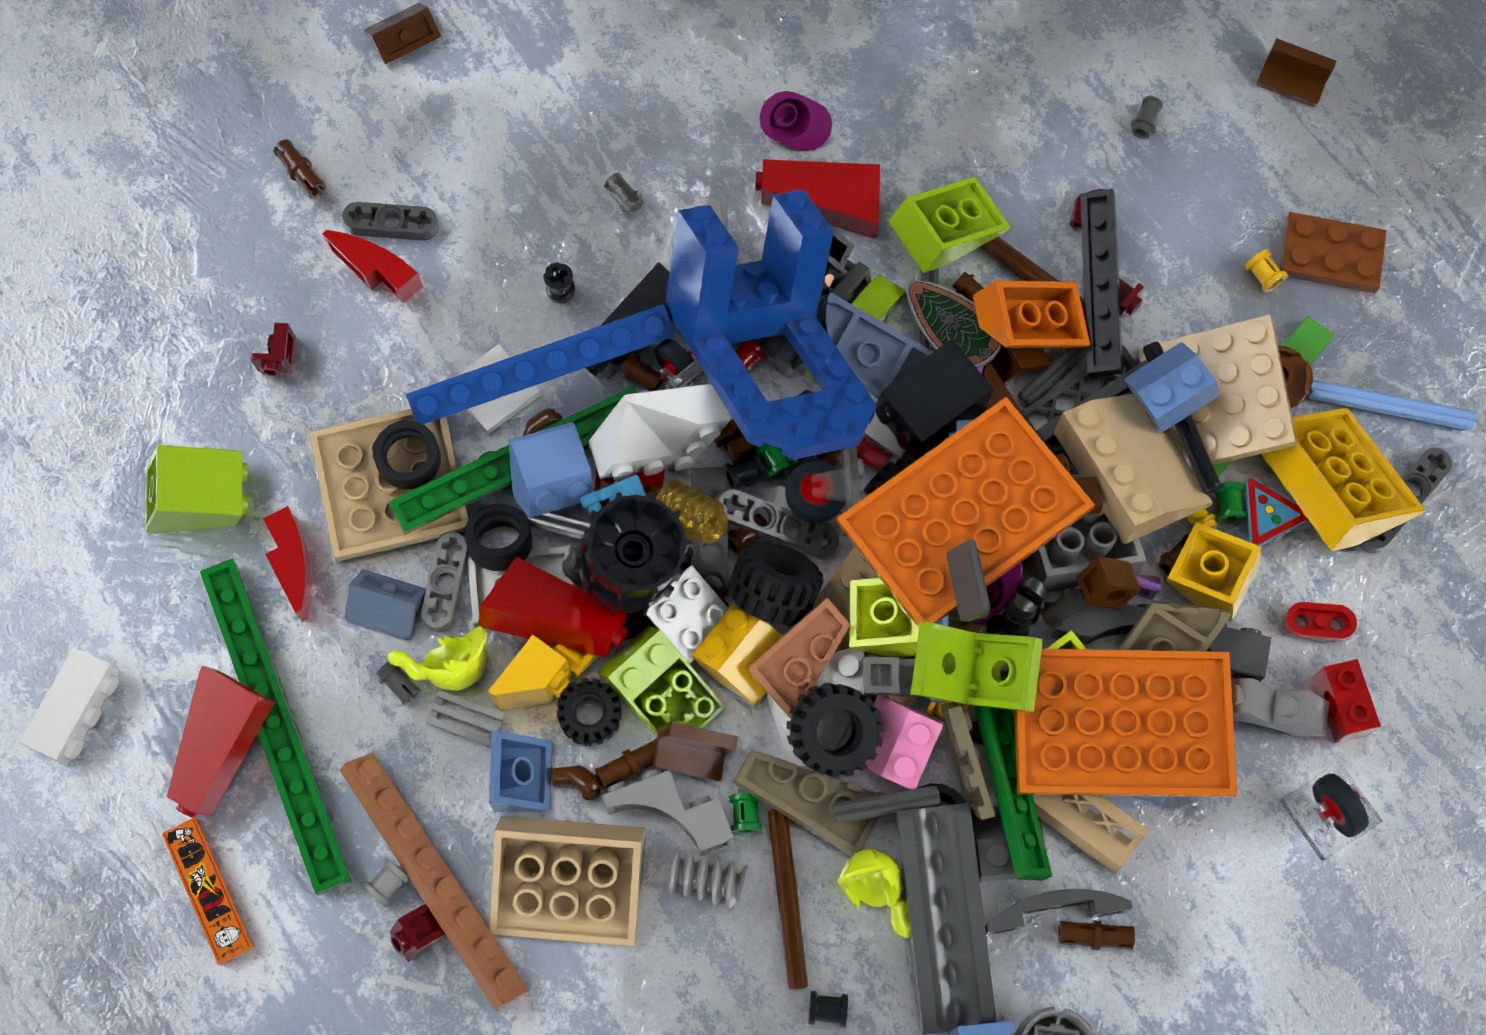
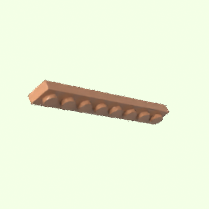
M369 753L345 763L340 769L341 774L494 1010L498 1011L523 997L529 991L374 753Z

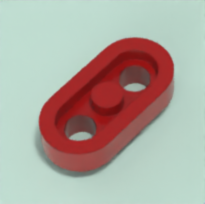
M1298 602L1285 613L1284 626L1290 635L1298 639L1341 642L1355 632L1357 619L1352 610L1343 605ZM1296 618L1304 619L1306 627H1300L1296 623ZM1331 620H1335L1340 624V630H1335L1331 626Z

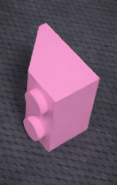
M878 695L873 707L878 708L881 714L878 717V721L883 723L884 731L879 732V738H882L883 742L881 747L876 745L874 752L878 754L874 761L868 759L865 762L868 766L867 768L908 789H916L944 725V721L885 695Z

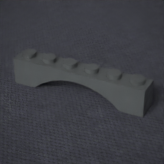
M1071 588L1069 591L1063 590L1058 599L1051 638L1059 640L1072 630L1081 643L1086 646L1105 637L1128 634L1149 604H1139L1137 606L1126 604L1120 610L1088 606L1081 589ZM1225 624L1206 652H1230L1231 679L1254 678L1261 682L1266 676L1272 637L1261 635L1262 632L1254 628H1241L1238 630L1229 628Z

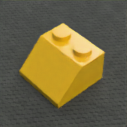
M1195 522L1167 578V582L1195 606L1227 610L1232 614L1228 621L1232 622L1260 566L1262 547Z
M734 602L692 655L705 674L756 707L767 692L749 673L746 667L782 635L768 622L751 616Z
M532 635L488 692L495 707L500 711L548 705L556 697L561 699L562 691L564 689L568 690L571 687L572 681L570 679L572 674L566 658Z

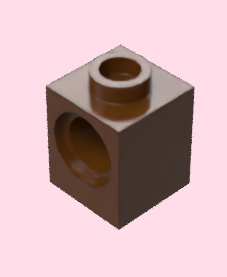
M1097 556L1077 576L1088 606L1120 610L1141 591L1128 561Z

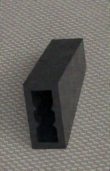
M658 262L601 325L661 304L665 305L670 271ZM643 348L586 367V369L595 377L600 373L610 379L620 370L629 355L635 356Z

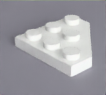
M850 648L835 652L819 676L816 686L822 687L824 683L842 684L861 691L863 694L862 658L866 657L865 652L851 650ZM766 693L787 761L796 764L798 767L814 771L803 764L793 753L792 750L794 748L787 739V736L790 735V730L786 728L787 721L791 720L769 694ZM834 709L821 718L817 727V739L822 748L829 751L836 750L843 736L845 737L852 723L849 714L845 710Z

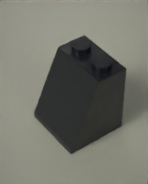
M952 339L883 389L876 402L875 412L879 421L887 425L895 435L899 446L906 450L912 458L916 459L941 444L948 437L949 433H953L957 420H974L980 416L994 388Z

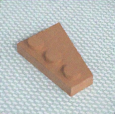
M825 597L747 666L746 669L791 720L792 714L789 713L791 707H797L799 704L797 698L801 694L807 695L810 693L809 688L816 686L819 676L827 662L831 660L851 624L833 603Z

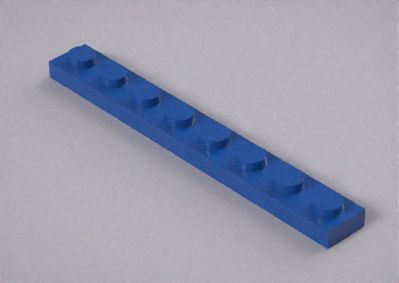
M661 304L409 392L406 396L415 421L426 424L675 337L665 305Z

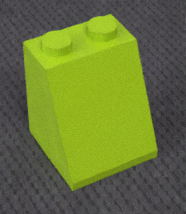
M157 445L146 467L145 532L156 533L236 526L242 515H246L248 508L247 495H242V483H246L248 473L247 463H242V451Z

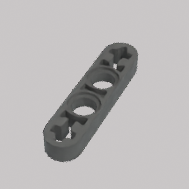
M1430 448L1418 458L1402 477L1405 484L1407 481L1412 480L1421 485L1423 489L1422 495L1415 496L1421 505L1449 473L1452 467L1451 457L1441 448ZM1437 460L1439 462L1437 468L1428 477L1423 474L1431 464V461ZM1406 522L1378 535L1377 540L1374 542L1367 540L1358 544V546L1368 553L1380 552L1391 542Z
M735 489L725 490L718 493L713 500V513L721 521L806 553L824 556L833 553L839 545L838 532L829 524L806 522L795 516L789 509ZM733 498L732 504L734 506L747 508L744 512L734 510L727 513L728 507L723 505V501ZM758 507L763 508L768 514V522L764 527L758 526L753 519V513ZM788 519H792L798 524L799 533L795 538H790L785 534L784 524ZM824 533L823 538L828 541V544L820 547V541L813 538L806 539L808 534L816 536Z

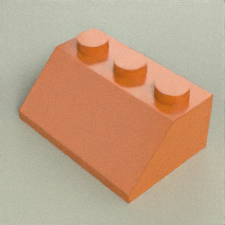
M996 280L973 295L979 327L1005 348H1072L1090 346L1077 282Z

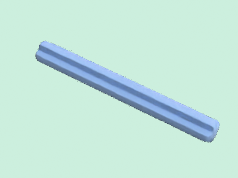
M1313 380L1308 394V398L1312 400L1458 429L1471 430L1476 423V413L1471 410L1319 380Z

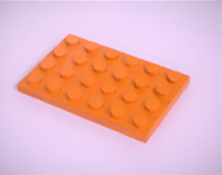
M1005 397L836 518V522L919 628L920 622L937 623L958 608L946 558L950 550L969 539H974L987 587L1093 510L1095 504L1010 400Z
M1042 649L1034 712L1015 710L1017 794L1163 797L1238 796L1230 652Z

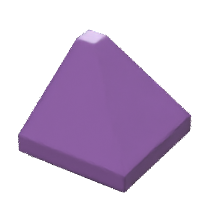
M1135 574L1141 589L1136 595L1153 600L1161 588V579L1156 576Z

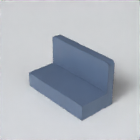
M362 569L349 584L345 619L409 639L413 633L416 612L424 602L427 588Z

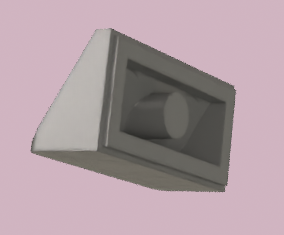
M969 539L950 550L946 556L961 621L964 622L986 618L991 607L976 541Z

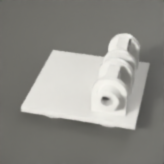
M692 565L683 572L678 582L674 581L671 583L674 587L669 598L664 596L655 605L651 606L646 614L689 664L695 659L692 653L729 609Z

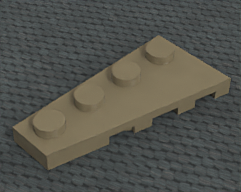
M755 750L749 752L732 782L850 857L862 850L879 817L839 824L836 823L834 818L833 805L838 802L885 794L864 789L861 785L849 781L846 783L828 777L826 774L822 775L816 771L798 767L794 763Z

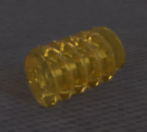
M671 480L661 488L656 500L664 503L673 512L676 510L680 511L679 520L685 534H689L705 544H712L724 535L728 528V517L724 513L723 504L719 500L712 499L709 495L702 494L699 490L692 489L688 485H683L678 480Z

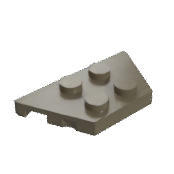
M1151 600L1117 650L1207 651L1232 614L1225 609Z

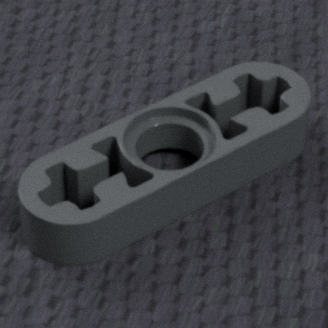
M353 202L345 207L342 214L347 230L357 236L425 241L432 239L439 230L436 214L428 207ZM358 214H363L364 218L360 219L359 224H354L353 219H356ZM374 214H375V222H376V225H375V226H373V224H372V222H371V220H374V217H373ZM388 215H396L400 218V221L395 227L387 228L382 225L383 219ZM405 217H409L410 222H408V228H406L407 222ZM422 219H427L428 224H425L424 229H420L418 224L422 222Z

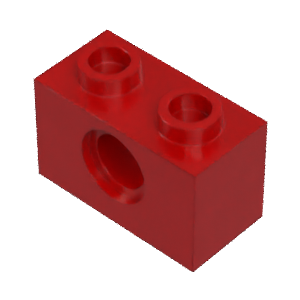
M1358 659L1325 666L1312 676L1318 696L1329 702L1327 722L1334 743L1367 736L1381 727Z

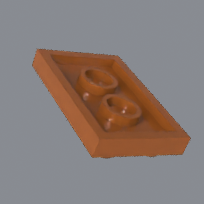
M1289 212L1285 222L1279 269L1286 271L1288 277L1376 294L1380 288L1387 230Z

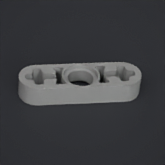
M457 532L445 533L438 539L421 615L426 626L434 632L448 630L453 625L469 557L466 540ZM453 542H457L459 549H461V551H455L453 554L452 562L454 566H458L457 569L448 565L449 554L445 550V547H451ZM445 573L453 575L455 577V584L451 589L440 590L436 587V580L440 575ZM433 595L443 599L442 609L447 615L446 617H440L439 622H434L433 617L430 615L431 612H437L439 606L438 599L433 598Z

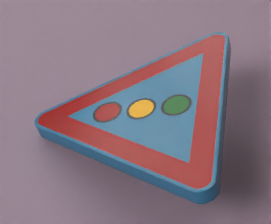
M1247 477L1244 481L1250 543L1261 546L1309 521L1296 502L1253 477Z

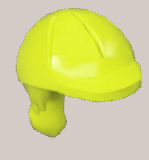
M479 626L463 637L445 635L444 640L438 637V642L442 646L431 650L426 655L424 661L417 663L409 654L400 650L391 651L388 654V662L390 665L401 667L412 680H428L436 687L445 690H463L472 686L483 675L487 657L484 646L487 640V631Z
M865 849L853 854L842 868L840 877L837 880L838 887L845 892L857 909H860V901L869 906L881 907L887 905L890 907L893 931L899 936L910 939L906 897L902 895L904 889L903 871L898 862L885 852L875 849Z

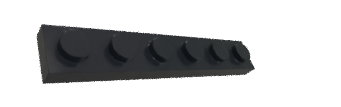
M1113 189L1080 193L1085 323L1090 341V346L1086 347L1087 374L1089 378L1123 374L1115 192Z

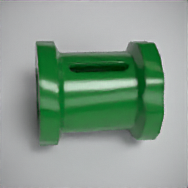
M764 443L763 447L757 446L754 449V452L761 457L768 470L767 478L769 481L779 480L784 475L782 471L784 469L788 471L794 465V462L789 461L787 456L781 455L782 449Z
M1238 482L1221 483V488L1214 492V495L1218 497L1219 513L1215 515L1218 523L1236 524L1247 520V513L1243 511L1242 493L1245 492L1244 484Z
M748 792L728 796L729 803L733 804L734 825L730 826L732 833L750 834L763 831V826L758 820L757 802L760 800Z

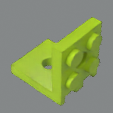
M920 622L911 695L964 705L1034 712L1043 639L975 633L932 622ZM1005 663H1007L1009 666V674L1004 681H1002L1000 678V670L1001 667Z

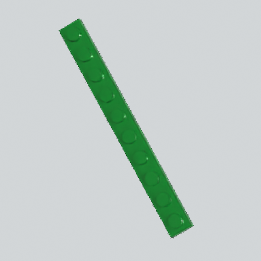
M232 558L201 570L202 580L239 682L275 702L259 730L258 736L314 892L319 896L352 882L351 876L237 564Z

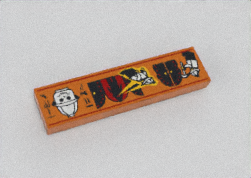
M192 818L162 833L218 965H223L255 949L199 820Z

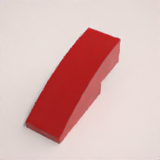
M326 230L322 233L328 249L371 291L382 282L404 304L423 287L418 272L387 249L347 233Z
M289 506L263 518L278 547L265 555L293 610L303 622L309 619L312 576L310 560L302 531L296 517Z

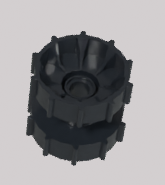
M617 492L613 501L607 503L598 512L592 510L588 522L591 525L589 529L587 528L584 531L583 541L579 548L581 552L580 557L576 558L573 568L579 570L581 582L586 589L584 598H593L599 605L611 610V616H614L616 612H641V615L645 616L651 606L655 605L664 596L667 598L671 596L674 591V587L671 585L672 581L678 582L683 574V570L680 567L684 560L685 552L688 551L692 541L686 540L684 528L679 520L680 511L676 510L673 512L664 503L654 499L653 492H649L648 496H622L621 492ZM623 550H636L640 555V560H627L623 555Z

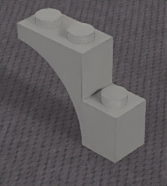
M1254 678L1231 679L1233 721L1273 728L1294 737L1326 736L1329 702L1309 690L1276 691Z
M660 769L649 771L641 776V781L628 785L627 781L614 784L607 788L608 793L602 795L608 815L616 812L638 810L655 813L671 820L690 837L700 856L734 844V836L720 799L711 800L710 796H705L690 803L691 808L685 810L670 770L663 773Z

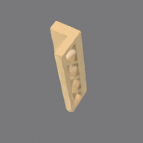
M1032 795L1037 816L1114 874H1117L1123 867L1132 851L1149 831L1103 796ZM1087 804L1094 805L1101 811V814L1094 813L1088 808ZM1117 826L1124 827L1134 837L1129 839L1118 830Z

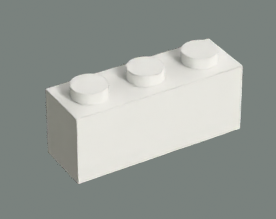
M73 647L19 743L68 767L70 761L76 759L80 754L84 744L83 738L88 729L95 726L101 716V706L106 697L112 695L116 690L120 671L112 664Z

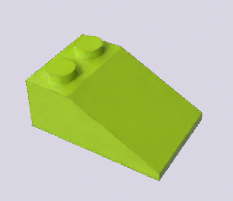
M975 176L906 197L888 220L923 273L947 266L1011 228Z

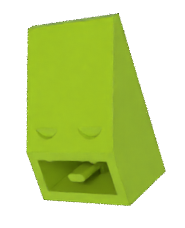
M649 625L597 671L599 676L610 685L611 690H615L618 698L656 738L660 725L672 721L704 728L725 708L660 629Z

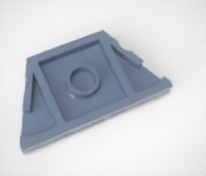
M831 292L828 294L825 306V331L871 396L878 399L883 389L933 353L930 349Z

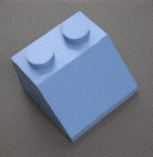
M1180 342L1124 378V382L1160 433H1163L1220 396L1217 381L1198 355L1183 342Z
M573 422L509 440L513 498L529 518L581 503V497L592 493L591 469Z

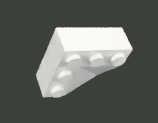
M712 384L627 394L622 397L588 441L600 479L613 477L614 480H623L637 473H644L646 476L661 472L663 469L674 468L675 471H682L694 465V461L707 450V446L715 438L720 436L722 429L731 419L726 406Z

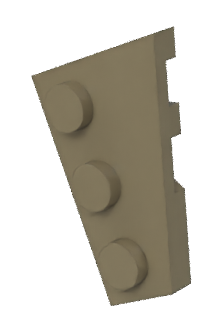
M952 702L941 705L963 798L966 803H969L971 813L979 819L984 820L995 817L989 790L980 768L981 759L976 744H973L969 730H972L967 709L962 710L961 705Z

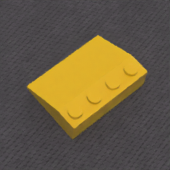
M1348 408L1292 417L1298 445L1262 453L1266 463L1283 483L1284 488L1291 494L1303 514L1309 519L1331 551L1361 544L1422 515L1425 511L1424 507Z

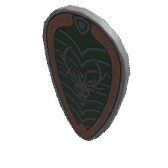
M921 280L909 283L907 295L912 316L935 351L953 339L976 368L993 360L999 352L1001 344L979 327L974 302L936 283Z

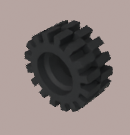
M583 678L581 683L576 684L574 681L570 684L571 688L562 691V698L558 699L557 718L564 734L568 738L573 739L574 743L579 744L581 742L585 746H591V743L600 745L603 744L604 739H611L613 732L617 731L620 726L619 721L622 719L620 701L615 690L612 691L610 685L606 682L602 684L599 679L594 678L593 681H588V678ZM595 700L601 704L603 715L597 723L585 725L577 720L576 709L581 702Z

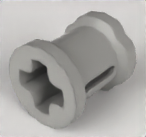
M388 858L384 861L385 866L371 882H365L362 885L385 907L390 904L389 899L403 883L408 884L411 881Z

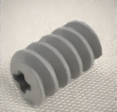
M678 847L669 875V892L675 894L682 885L684 897L689 898L693 891L697 889L698 901L703 902L708 893H711L713 905H717L722 897H725L726 908L731 909L736 901L740 900L748 865H745L742 871L737 874L736 865L733 861L730 862L726 870H722L721 858L717 857L712 866H708L707 854H703L696 863L694 862L692 850H689L685 857L681 859Z

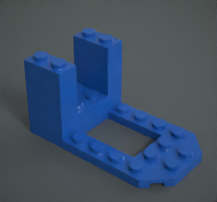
M804 190L773 195L762 260L736 265L739 247L711 205L678 210L665 308L747 442L759 447H763L764 443L782 449L781 455L793 459L859 446L868 424L871 423L875 415L877 405L816 318L834 230ZM785 334L822 391L767 402L730 344Z

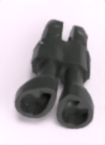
M1034 577L1023 579L1011 595L1003 614L995 615L988 621L986 633L1027 637L1029 634L1028 628L1037 622L1042 603L1047 597V590L1042 582Z

